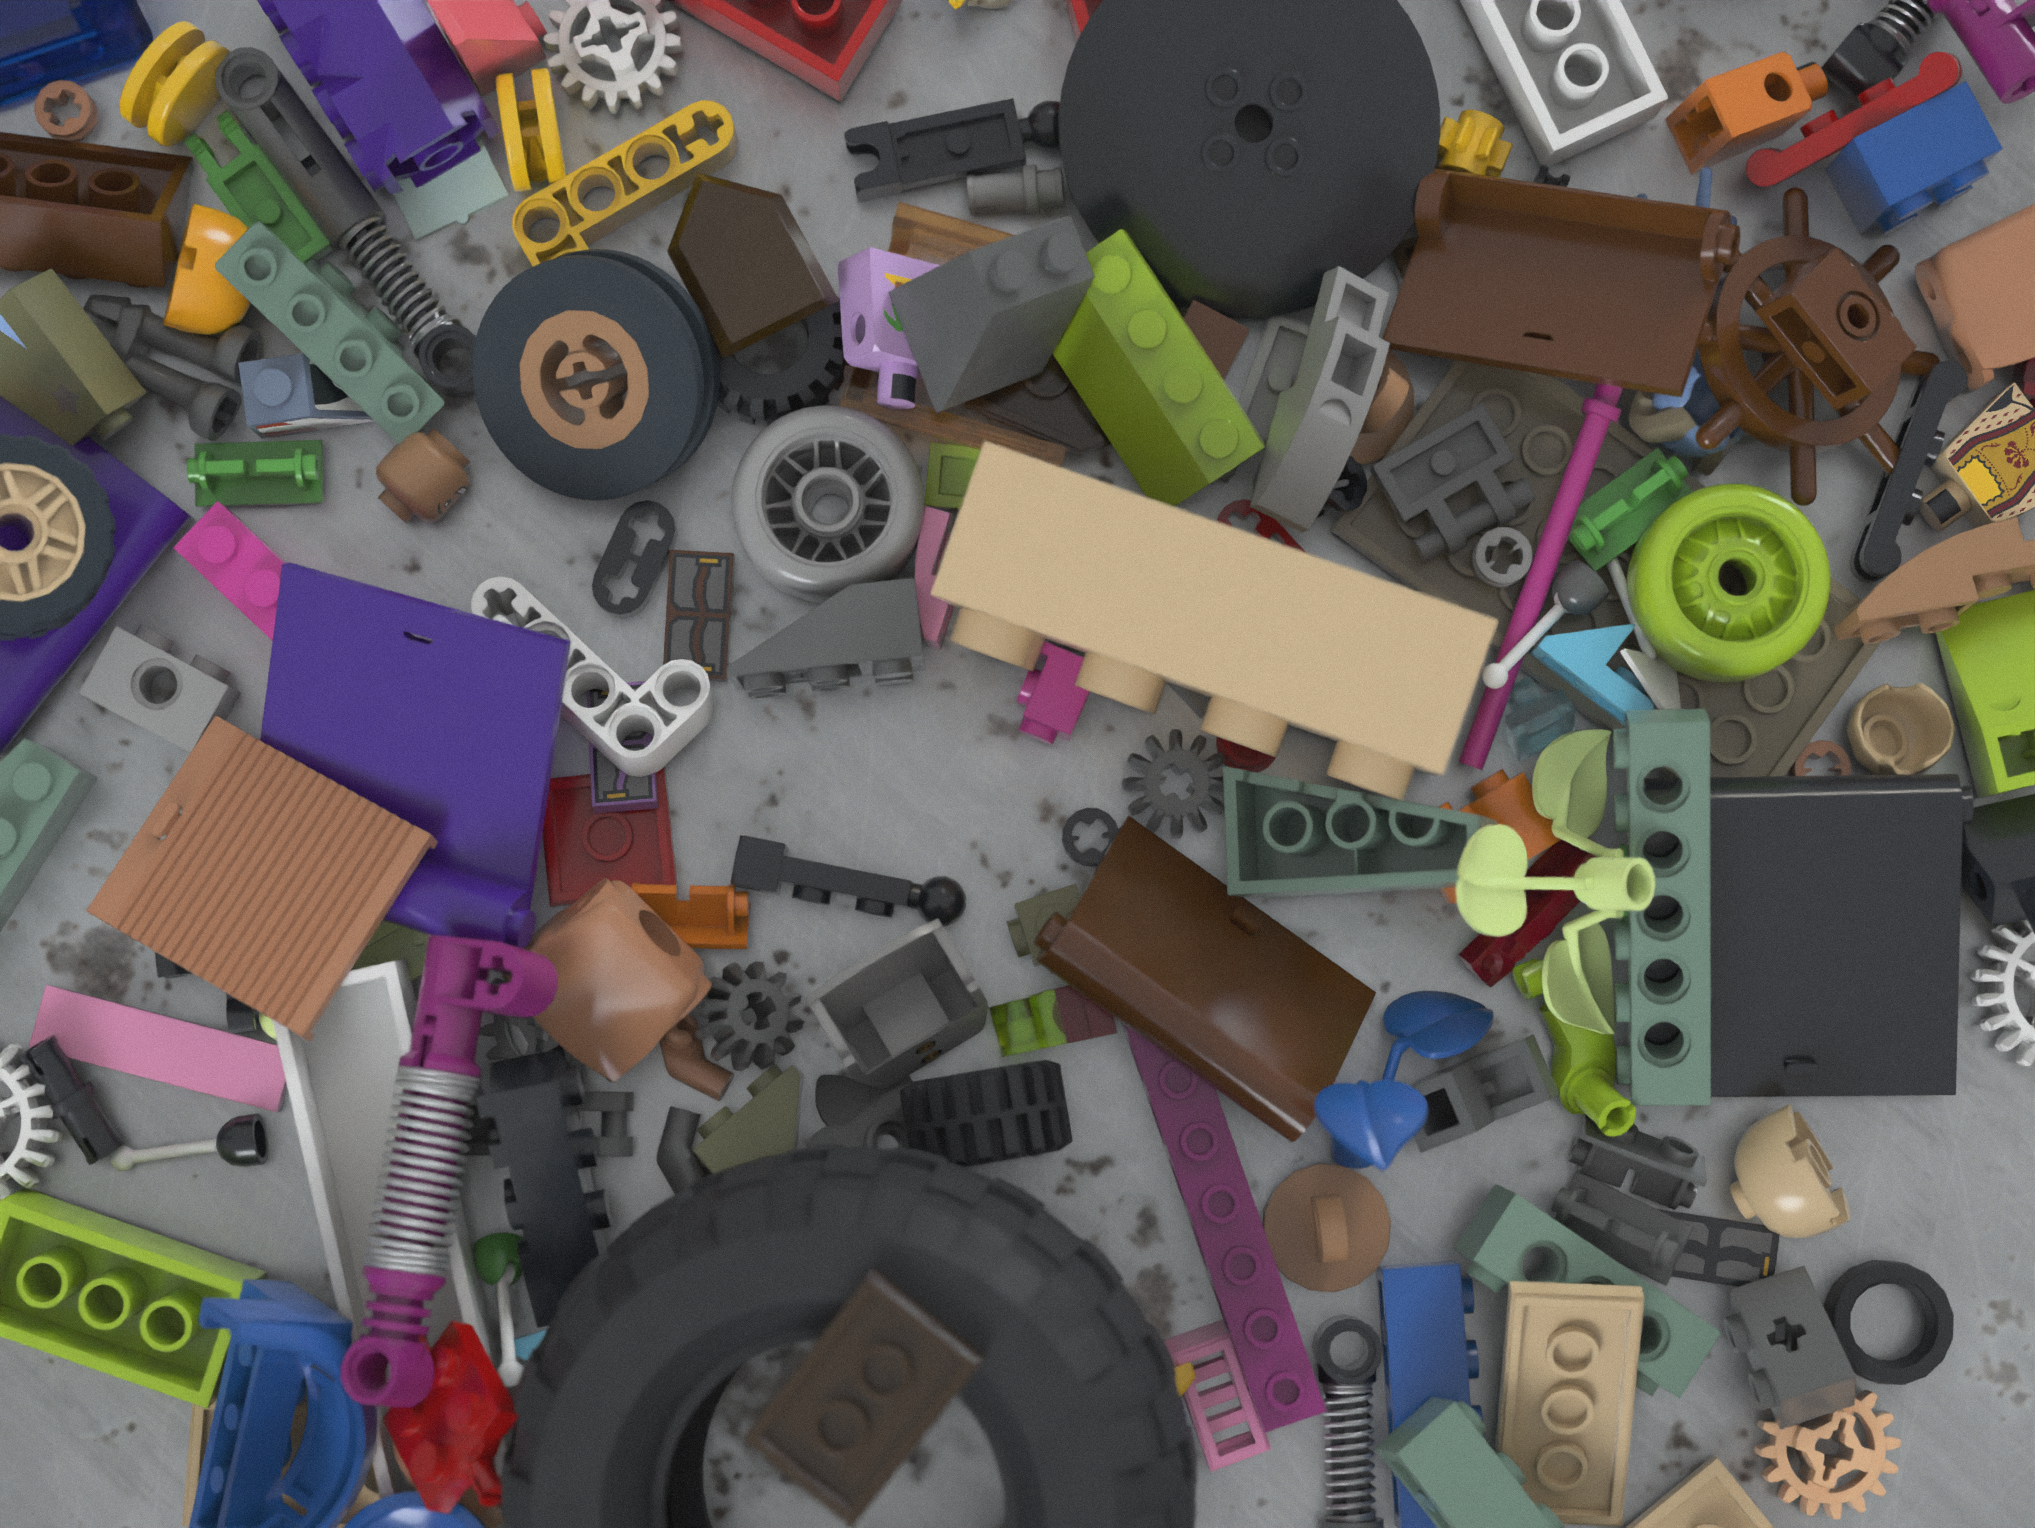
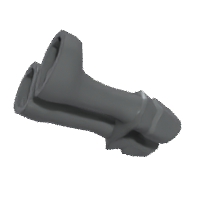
M90 295L83 310L102 320L107 325L117 327L110 345L141 386L189 412L188 421L190 428L198 436L210 441H216L220 438L239 411L241 404L240 394L232 388L189 376L145 356L151 346L199 366L227 382L242 387L238 363L259 360L262 341L260 332L244 325H234L229 327L220 338L188 333L164 326V318L154 314L149 305L132 304L129 297Z

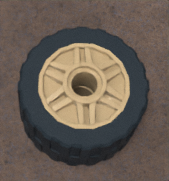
M0 434V528L6 526L17 527L25 532L30 542L27 548L17 552L8 551L0 546V640L15 641V638L30 637V639L45 636L48 631L57 627L60 629L72 622L74 617L80 611H84L94 599L107 576L106 574L113 561L115 546H113V536L116 532L114 515H111L108 505L109 497L104 487H100L94 478V472L84 462L81 463L70 455L69 450L58 444L54 446L41 441L42 438L30 435L17 437L10 436V434Z

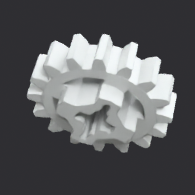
M565 0L569 7L566 13L559 10H550L549 19L559 32L544 35V43L547 50L559 53L551 57L547 62L553 75L567 73L561 82V86L568 96L581 88L583 89L582 101L586 108L592 109L599 98H605L610 113L617 114L620 107V99L629 98L631 104L637 110L643 108L641 92L648 89L659 97L664 93L658 78L661 73L669 76L677 75V64L668 54L683 51V43L680 36L669 34V32L679 26L675 11L660 13L666 4L665 0ZM611 6H625L638 12L628 15L613 9ZM590 14L591 17L584 33L574 37L579 24ZM617 34L618 39L621 41L622 49L611 53L606 45L605 37ZM654 49L647 64L637 72L636 68L643 53ZM601 71L615 77L617 81L600 80L589 74Z

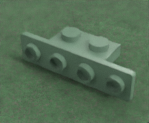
M255 222L216 262V270L398 444L408 435L418 432L443 407L445 403L444 397L401 357L405 347L397 340L403 334L400 328L379 308L374 307L368 312L350 295L356 289L354 284L331 262L328 261L321 267L312 258L305 264L262 222Z

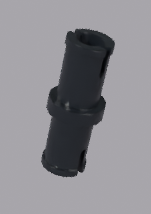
M51 1035L23 1052L18 1058L21 1063L28 1065L35 1081L38 1084L45 1085L44 1095L50 1102L49 1105H52L50 1107L53 1110L52 1119L60 1117L85 1155V1160L89 1165H92L99 1159L101 1160L117 1150L125 1142L121 1136H118L93 1098L97 1090L91 1081H82L57 1043L58 1040L55 1035Z

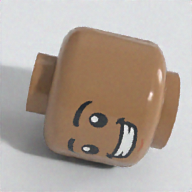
M434 428L427 435L422 431L412 433L400 444L397 443L377 465V479L386 488L377 498L405 523L414 514L425 522H436L470 485V478L465 470L470 461Z

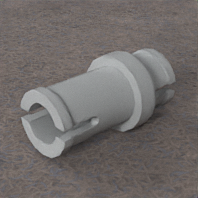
M1036 164L1023 165V172L967 175L970 215L1026 209L1027 215H1040V208H1065L1062 167L1037 171Z

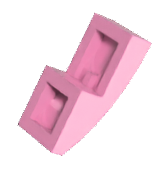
M926 506L916 549L915 582L920 625L924 639L929 647L941 650L954 607L931 595V591L947 548L954 521L950 513Z

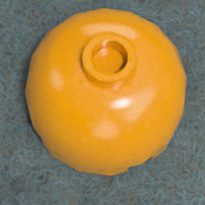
M193 203L177 259L178 264L174 281L171 284L163 322L164 326L188 333L210 335L225 332L229 327L237 325L242 321L251 302L215 268L216 262L249 229L237 217L215 208Z

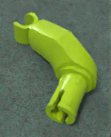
M1534 958L1515 966L1512 970L1515 983L1520 993L1527 1000L1543 994V960ZM1546 1002L1543 1003L1539 1008V1012L1554 1044L1551 1076L1559 1092V1095H1557L1558 1099L1571 1114H1586L1606 1136L1615 1137L1622 1135L1633 1125L1636 1118V1108L1613 1087L1616 1074V1047L1613 1034H1600L1564 1023L1552 1014Z

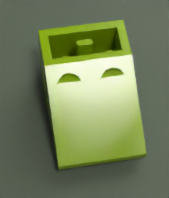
M2035 590L1973 604L1958 616L1960 620L1958 625L1935 632L1978 799L2035 786Z

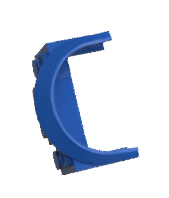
M244 1279L240 1299L203 1298L199 1316L200 1325L203 1328L227 1329L231 1334L189 1528H337L353 1506L365 1483L374 1456L377 1439V1406L363 1405L354 1401L346 1393L341 1380V1365L346 1352L352 1346L351 1332L353 1322L291 1281ZM307 1385L308 1413L303 1438L290 1468L281 1480L282 1468L288 1464L292 1454L290 1431L296 1405L300 1404L303 1400ZM282 1494L288 1495L304 1507L307 1513L303 1516L284 1503Z

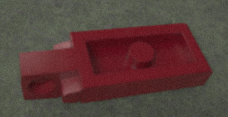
M1561 839L1553 844L1526 871L1525 877L1574 878L1577 869L1582 864L1597 856ZM1524 889L1527 913L1523 925L1513 933L1505 936H1488L1480 933L1458 956L1478 979L1491 988L1512 972L1515 963L1525 958L1526 953L1528 954L1541 940L1547 938L1554 931L1556 925L1581 902L1574 890Z

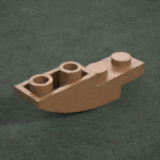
M2016 517L1986 524L1954 535L1924 550L1898 567L1852 607L1834 628L1837 640L1861 636L1863 644H1874L1898 636L1901 633L1900 629L1920 626L1924 634L1940 632L1960 623L1958 616L1979 599L2005 593L2012 588L2011 584L2030 581L2032 588L2035 589V539L2023 540Z

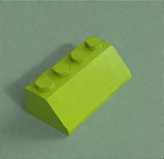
M1120 229L1085 253L1095 277L1052 354L1146 497L1175 507L1265 448L1266 444L1127 231Z

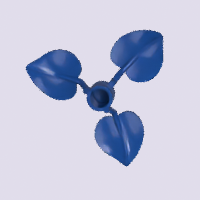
M1417 991L1394 1000L1384 1013L1383 1025L1388 1033L1398 1037V1039L1391 1046L1382 1080L1370 1084L1364 1080H1360L1356 1084H1333L1322 1089L1315 1099V1116L1320 1124L1330 1133L1332 1159L1337 1164L1347 1168L1360 1169L1374 1165L1380 1170L1386 1171L1400 1149L1419 1132L1427 1118V1101L1425 1097L1411 1086L1394 1081L1402 1054L1410 1047L1420 1056L1429 1059L1447 1058L1460 1054L1477 1044L1490 1030L1494 1020L1493 1010L1487 1009L1483 1004L1472 999L1442 991Z

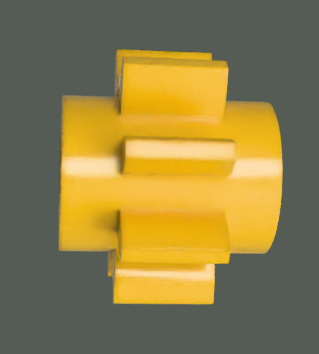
M1463 110L1457 122L1449 117H1444L1440 127L1437 158H1441L1438 168L1500 177L1513 144L1501 140L1505 128L1498 119L1478 110Z

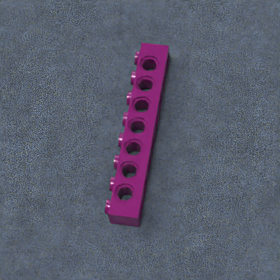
M1121 1022L1221 1316L1229 1331L1248 1384L1247 1388L1261 1429L1266 1433L1327 1412L1216 1089Z

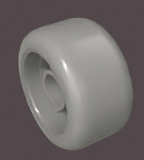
M822 405L803 408L782 416L762 430L752 441L740 460L735 473L731 495V510L737 536L747 557L758 572L775 587L791 596L811 602L823 603L849 585L891 581L904 569L917 548L918 537L924 518L925 498L921 475L914 457L894 431L878 419L859 410L843 406ZM827 494L838 495L848 504L845 516L833 524L821 523L812 515L815 502Z

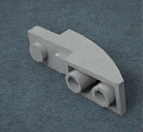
M1340 266L1324 273L1295 386L1283 390L1279 394L1250 507L1301 533L1310 529L1344 469L1370 409L1390 346L1389 342L1378 337L1389 293Z

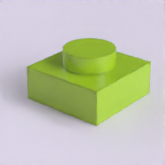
M930 442L925 506L961 509L982 449L981 446Z

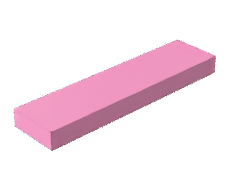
M46 985L29 1043L30 1048L40 1041H44L47 1037L55 1035L58 1040L57 1043L68 1058L266 1110L281 1112L287 1091V1083L277 1044L235 1033L229 1034L228 1031Z

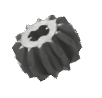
M1180 729L1171 730L1169 735L1170 751L1167 752L1164 751L1160 741L1154 735L1147 737L1145 745L1154 760L1151 762L1135 753H1131L1127 760V763L1133 769L1145 774V777H1128L1122 780V790L1144 792L1143 797L1134 800L1128 806L1129 813L1134 816L1150 806L1155 812L1149 818L1146 828L1153 833L1159 828L1164 816L1171 818L1170 835L1172 839H1180L1184 830L1183 817L1185 816L1188 817L1192 827L1198 833H1202L1207 829L1206 819L1198 809L1199 806L1216 815H1221L1224 811V804L1219 799L1208 794V791H1224L1223 776L1209 777L1208 773L1224 763L1225 758L1223 754L1216 753L1202 761L1198 755L1204 749L1207 739L1202 735H1198L1194 739L1189 752L1182 750L1183 736ZM1170 768L1177 776L1187 772L1191 776L1193 783H1189L1186 791L1192 795L1184 800H1181L1176 793H1170L1165 796L1159 787L1167 779L1161 775L1162 772Z
M755 961L748 965L746 971L737 963L729 964L722 970V979L715 976L709 978L712 982V986L706 994L709 999L701 1000L692 1010L698 1016L708 1019V1024L696 1030L695 1037L699 1040H705L713 1036L717 1043L711 1049L710 1059L719 1061L731 1053V1063L736 1071H743L749 1068L752 1061L761 1070L775 1064V1053L784 1056L794 1049L795 1044L788 1033H795L801 1030L805 1021L789 1013V1008L800 1003L802 995L790 993L784 996L781 988L786 982L787 973L778 972L766 979L764 962ZM752 1008L756 1014L757 1021L745 1024L740 1016V1011Z

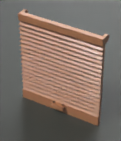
M215 715L86 911L290 1029L304 1040L311 1042L314 1034L311 1033L312 1029L428 848L434 849L438 841L428 832L415 825H411L406 820L357 795L355 792L337 784L332 779L317 773L312 768L294 760ZM164 834L167 836L165 839L160 840V837L164 836Z

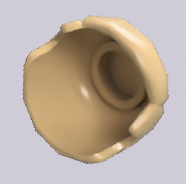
M1922 683L1909 687H1892L1889 684H1884L1868 692L1866 697L1861 698L1850 711L1847 734L1856 761L1876 775L1924 774L1951 750L1956 727L1948 704L1929 686Z

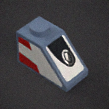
M304 353L238 363L247 426L262 439L375 422Z

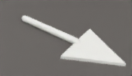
M1616 557L1606 565L1630 624H1635L1633 631L1642 652L1624 648L1620 653L1658 710L1681 709L1677 672L1659 656H1656L1655 648L1637 625L1628 601L1627 580Z

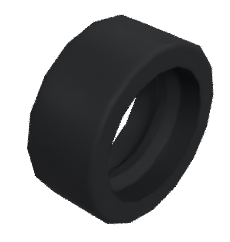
M1871 1260L1849 1268L1833 1283L1823 1305L1854 1373L1878 1384L1905 1385L1926 1377L1944 1360L1953 1340L1954 1314L1946 1292L1929 1273L1907 1263ZM1880 1284H1896L1909 1290L1920 1302L1925 1315V1331L1919 1345L1907 1356L1896 1360H1878L1866 1354L1855 1342L1850 1329L1851 1311L1857 1298L1867 1289Z

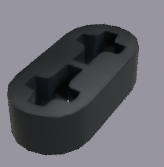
M649 500L640 501L625 510L597 567L592 582L593 596L599 606L611 616L618 618L634 617L644 610L670 558V550H673L678 536L676 522L669 510L660 503ZM651 515L658 516L657 525L665 533L661 541L650 539L641 557L633 554L639 542V536L632 529V525L636 520L646 523ZM629 562L637 565L631 577V583L638 590L634 599L623 597L619 605L611 603L613 594L605 586L608 579L620 580Z

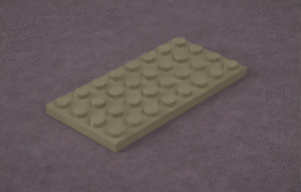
M1455 360L1383 460L1483 403L1515 457L1511 463L1494 473L1503 488L1522 477L1525 478L1535 494V500L1516 510L1517 518L1501 526L1518 530L1528 539L1532 548L1533 560L1586 415L1585 412L1581 411L1584 399L1553 376ZM1610 422L1581 503L1654 449L1618 423ZM1371 475L1367 480V493L1363 497L1360 507L1344 512L1331 531L1413 591L1498 620L1489 646L1499 652L1527 573L1516 584L1506 588L1492 587L1483 583L1476 576L1472 567L1474 547L1488 531L1498 526L1493 523L1467 538V546L1452 555H1448L1444 551L1431 560L1423 562L1417 554L1412 540L1432 530L1425 513H1422L1402 525L1375 478ZM1690 475L1684 479L1692 491L1705 487ZM1473 484L1446 499L1445 503L1453 516H1456L1482 500ZM1568 539L1537 623L1555 605L1552 599V584L1558 573L1573 559L1579 560L1588 566ZM1500 541L1494 550L1485 551L1486 562L1495 561V564L1491 567L1493 571L1504 574L1511 564L1519 563L1517 552L1509 554V551L1513 548L1511 544ZM1637 542L1617 556L1626 580L1628 566ZM1605 565L1596 573L1608 587L1609 596L1595 610L1585 615H1569L1564 613L1525 654L1520 669L1604 730L1611 731V735H1613L1614 729H1626V727L1529 654L1534 646L1545 636L1630 624L1607 565ZM1721 565L1718 572V580L1722 589L1730 595L1743 596L1747 587L1742 573L1732 565ZM1831 578L1829 602L1821 624L1805 647L1784 664L1763 675L1738 682H1710L1676 671L1681 709H1705L1710 720V777L1785 776L1881 642L1863 644L1861 636L1837 640L1834 628L1861 599L1833 578ZM1632 630L1606 664L1614 672L1618 666H1621L1634 673L1620 653L1624 648L1642 652ZM1664 766L1657 767L1670 778H1679V774L1674 769Z

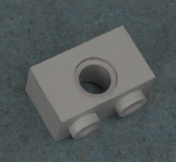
M141 624L134 635L116 626L82 685L79 694L191 753L215 715L226 721L241 692L224 684L230 672L197 654L190 665L170 655L169 652L175 642ZM172 671L177 679L176 692L167 702L156 704L150 694L151 683L160 673Z

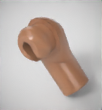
M688 1013L668 1030L659 1041L666 1071L677 1081L717 1101H721L731 1084L734 1073L705 1058L702 1040L695 1037L696 1030L699 1029L698 1022Z

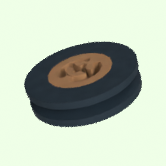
M609 249L576 251L540 263L520 273L501 289L487 308L474 344L472 374L475 397L481 417L495 444L504 456L529 479L550 491L567 497L582 500L615 499L637 492L663 479L680 468L697 451L704 441L716 413L720 389L719 361L714 340L698 305L689 293L664 270L645 259L622 251ZM567 349H569L568 356L565 357ZM622 362L627 370L626 373H621L608 380L594 378L569 387L565 378L586 369L589 372L606 370ZM628 390L625 402L623 403V394Z

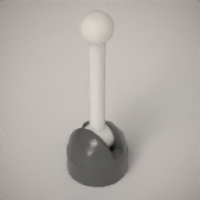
M1575 559L1571 560L1558 573L1552 584V599L1555 605L1499 663H1492L1484 668L1482 679L1485 685L1493 689L1504 686L1508 679V671L1564 613L1569 615H1585L1595 610L1609 596L1608 587L1601 577L1583 562Z

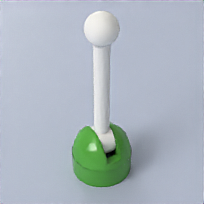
M494 1233L476 1241L474 1244L476 1269L481 1279L489 1285L497 1286L503 1363L499 1366L497 1372L505 1386H515L519 1384L523 1367L516 1361L510 1286L517 1283L523 1275L518 1258L517 1244L518 1241L524 1240V1238L514 1233Z

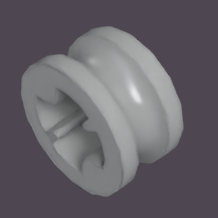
M1497 527L1488 531L1476 543L1472 552V567L1476 576L1483 583L1495 588H1506L1516 584L1528 572L1532 563V548L1528 539L1520 531L1510 527ZM1500 541L1507 542L1513 546L1509 554L1517 552L1519 561L1518 564H1511L1504 574H1499L1491 569L1495 561L1487 563L1485 560V551L1494 550Z

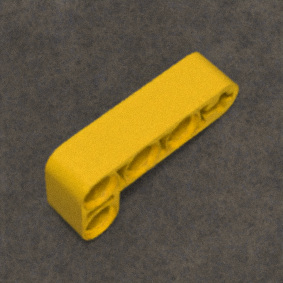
M700 100L691 103L571 172L564 179L558 180L526 198L517 206L513 214L512 229L532 267L565 254L589 250L587 246L690 188L697 172L710 176L727 166L734 159L738 150V137L731 114L723 105L715 101ZM707 126L712 133L717 132L719 141L709 146L703 138L699 139L697 131ZM676 140H680L683 151H687L689 161L683 164L673 143ZM661 155L670 161V166L663 176L652 180L645 179L637 174L641 161L646 157ZM604 186L614 190L615 197L611 205L606 209L590 211L583 207V199L592 188ZM553 218L560 222V229L551 241L536 243L528 238L529 230L537 220Z

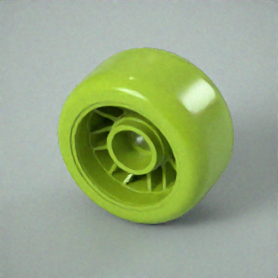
M1729 483L1704 487L1672 503L1644 530L1632 553L1627 573V594L1632 614L1645 637L1655 648L1656 656H1659L1667 665L1680 673L1710 682H1738L1752 679L1767 673L1794 657L1810 641L1821 624L1829 602L1831 589V574L1827 552L1822 539L1810 520L1800 509L1782 496L1767 489L1747 484ZM1721 565H1732L1742 573L1747 587L1743 596H1733L1722 589L1718 580V572Z

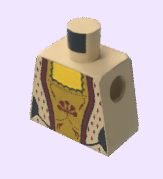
M2015 382L1991 398L1941 448L1937 459L1930 467V470L1941 485L1922 498L1919 510L1925 520L1936 531L1941 532L1962 516H1965L1973 528H1977L1986 524L2015 518L2035 508V409Z

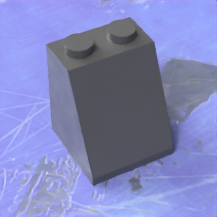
M1071 216L968 251L888 292L936 413L1042 373L1095 277Z

